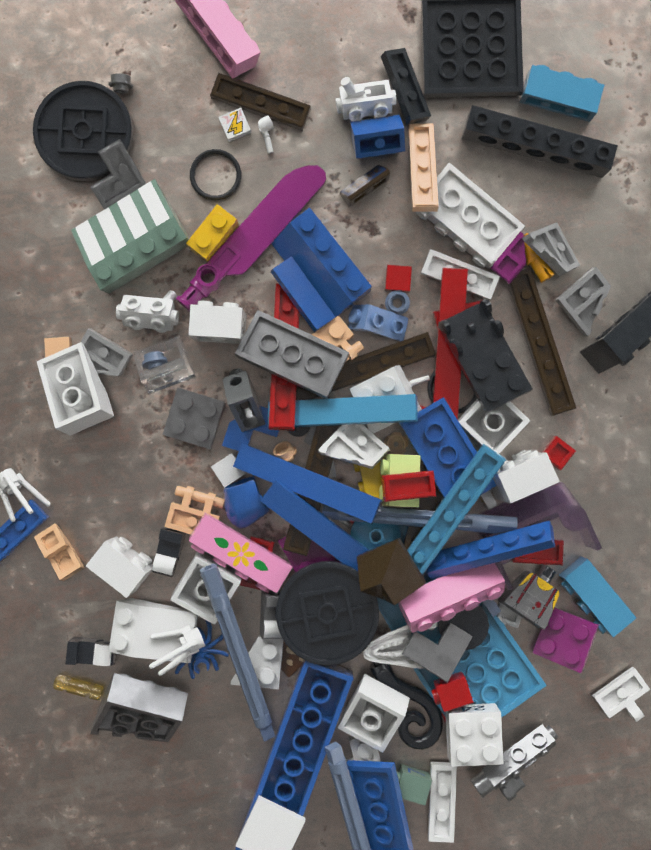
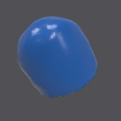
M254 476L234 482L223 489L226 516L239 529L248 527L270 512V508L260 501L263 496L259 492Z

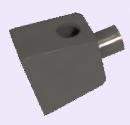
M239 368L231 370L229 376L224 377L223 384L228 406L239 428L244 432L265 425L259 400L247 371ZM248 401L249 408H242L241 403Z

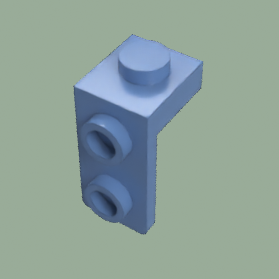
M366 304L353 305L348 317V328L350 330L372 332L397 341L404 340L408 324V318Z

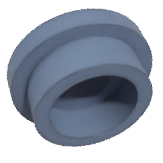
M399 290L389 293L385 300L387 311L399 315L404 314L410 306L407 294ZM395 299L400 300L402 306L399 308L394 307L393 301Z
M160 351L145 354L142 361L143 367L150 372L160 371L168 363L164 353Z

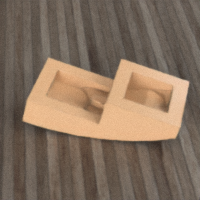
M53 524L34 537L44 558L50 560L59 580L65 581L85 568L71 543L57 524Z

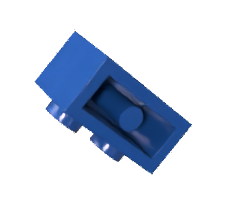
M400 115L350 122L352 145L356 159L405 152V130Z

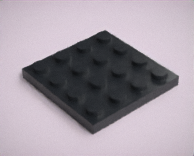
M421 0L424 98L522 95L524 90L521 0Z

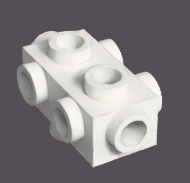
M345 77L341 80L342 87H339L340 98H335L337 114L342 113L343 120L350 119L351 121H360L363 117L373 115L377 118L385 117L388 113H392V106L397 104L395 90L390 89L388 80L353 85L350 78Z
M169 290L163 299L124 295L121 304L117 305L116 318L122 320L123 326H129L134 330L148 328L154 329L159 333L172 331L173 326H177L179 320V311L175 310L174 306L177 294Z

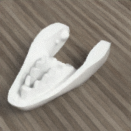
M438 623L432 624L429 630H434ZM408 624L371 641L363 651L364 658L372 662L423 669V667L402 655L412 637Z

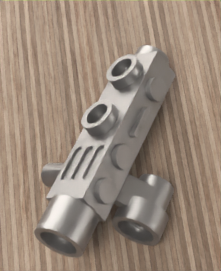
M542 724L503 753L504 764L486 765L482 768V771L471 779L472 784L481 797H485L491 791L498 788L508 802L517 797L516 793L526 786L519 776L521 771L535 763L538 758L546 756L549 750L556 746L557 734L549 725L544 727Z

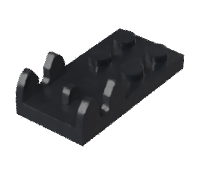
M487 299L448 319L440 321L438 324L442 335L485 414L533 390L503 336L504 328L502 322L494 320L492 305Z

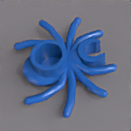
M205 620L208 628L207 639L203 630L196 626L200 631L205 647L200 648L199 652L192 654L191 663H188L191 679H195L194 671L200 674L201 671L198 664L201 662L206 664L207 671L210 669L211 662L215 671L219 670L215 657L209 653L229 657V653L225 651L210 649L224 638L221 634L210 643L212 639V625L207 620ZM180 663L175 670V674H179L181 668L186 663Z

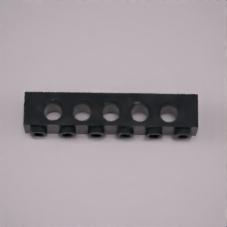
M472 105L467 116L461 138L466 141L603 178L612 169L618 145L474 105Z

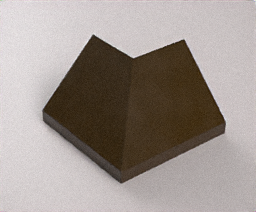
M400 538L357 556L360 591L376 596L393 605H396L426 583Z

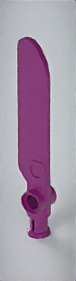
M307 165L285 175L216 251L211 259L198 268L195 277L189 282V288L175 299L190 312V305H197L198 301L203 297L207 298L211 292L216 291L225 276L244 274L324 185L326 181L325 171L318 165ZM210 273L215 275V279L211 283H205L202 281L203 276Z

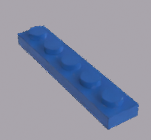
M550 521L440 550L427 568V574L430 579L553 548L555 547L553 526Z

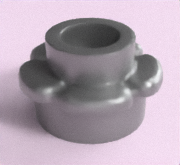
M112 74L111 82H108V85L113 87V91L116 93L125 94L128 93V89L133 88L131 76L126 74Z

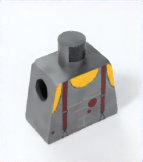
M544 564L537 575L531 571H524L502 594L498 601L536 628L545 630L560 594L559 590L550 585L556 571Z

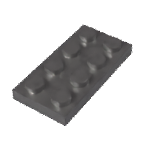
M257 310L235 352V357L325 399L328 398L349 356L348 351Z

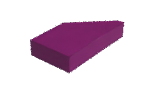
M521 231L490 267L492 271L509 284L526 266L524 234Z

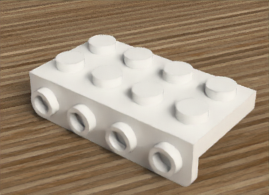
M448 163L437 176L438 212H416V214L423 220L429 219L435 224L434 228L438 233L443 236L448 235L453 239V244L460 251H467L473 256L472 260L478 266L490 269L525 225L452 164Z

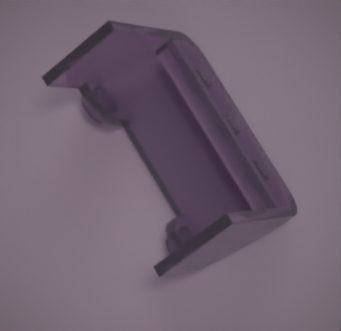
M558 482L513 503L502 502L490 510L486 509L479 513L483 515L517 517V529L551 521L559 517L566 529L580 532L586 547L597 551L602 549L586 511L562 482ZM477 532L480 539L498 535ZM514 558L495 563L505 580V588L508 591L513 589L503 564L512 561Z

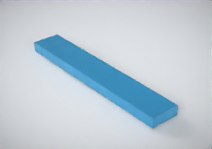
M416 394L296 400L295 427L418 422V397ZM268 402V427H269L270 402Z
M485 444L475 454L407 549L422 575L506 461V458Z

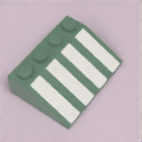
M155 179L71 230L88 270L99 289L108 294L188 247L186 243L190 239Z

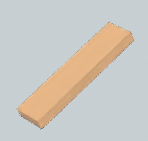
M433 123L409 124L408 139L412 212H438Z

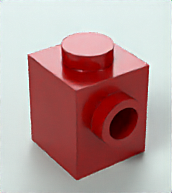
M462 671L452 674L448 682L442 679L433 680L435 689L431 690L436 705L441 704L444 712L474 703L466 677Z

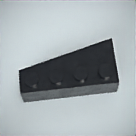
M651 291L632 306L634 310L630 309L619 317L614 325L595 338L597 341L585 346L580 351L582 356L598 374L618 364H621V366L626 365L635 357L632 353L636 349L640 351L651 342L649 339L651 337Z

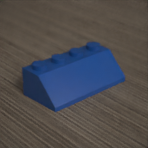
M310 207L291 221L271 244L284 261L290 257L295 260L332 311L335 318L371 292V284Z

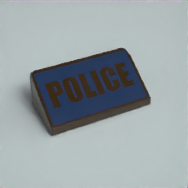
M381 165L375 166L340 191L341 197L348 206H353L387 182L390 170Z

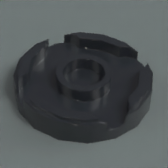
M480 605L470 611L463 610L458 612L448 621H438V629L441 636L448 623L454 624L473 636L466 650L474 649L482 644L488 634V616Z

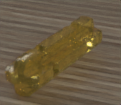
M58 675L53 684L55 690H66V693L85 698L89 696V699L97 701L101 699L104 687L94 684L92 686L89 682L74 678L69 680L67 676Z

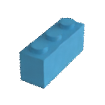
M532 65L526 76L523 87L524 92L519 103L590 122L597 114L605 84L598 83L593 78L583 79L575 77L570 72L553 71L545 65Z
M580 556L559 574V577L563 580L561 586L569 595L574 593L579 600L576 604L586 615L589 613L595 619L594 623L599 624L598 631L601 634L606 632L614 638L636 619V616L587 558Z

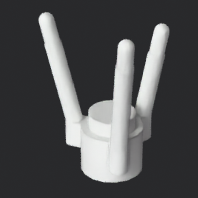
M9 468L0 473V495L11 522H15L16 519L6 492L9 495L14 493L29 514L33 513L32 508L19 491L21 484L47 507L51 505L42 494L23 478L21 473L16 474L12 468Z
M188 625L182 629L152 634L150 636L152 640L183 635V637L179 638L182 647L151 663L149 668L153 669L183 653L158 672V675L162 676L192 654L199 652V649L205 647L198 628L191 630Z

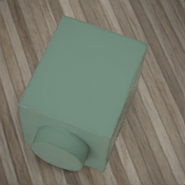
M401 764L399 771H397L402 799L425 806L432 784L430 772Z

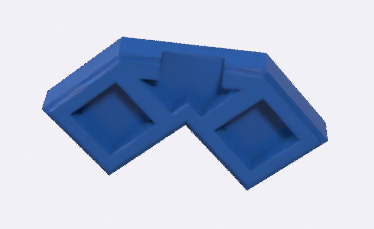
M260 406L265 425L242 432L236 420L229 422L222 446L239 451L242 443L249 446L254 430L274 437H278L280 430H269L268 408Z

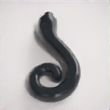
M373 662L370 670L377 681L421 705L429 716L430 728L428 732L416 737L409 732V724L416 722L419 726L423 727L426 724V718L420 711H407L398 727L401 740L413 749L423 750L432 747L439 740L443 730V718L438 705L435 704L433 698L426 692L398 678L390 664Z

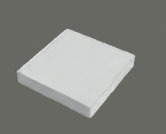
M259 795L236 842V847L242 850H292L305 823V817Z

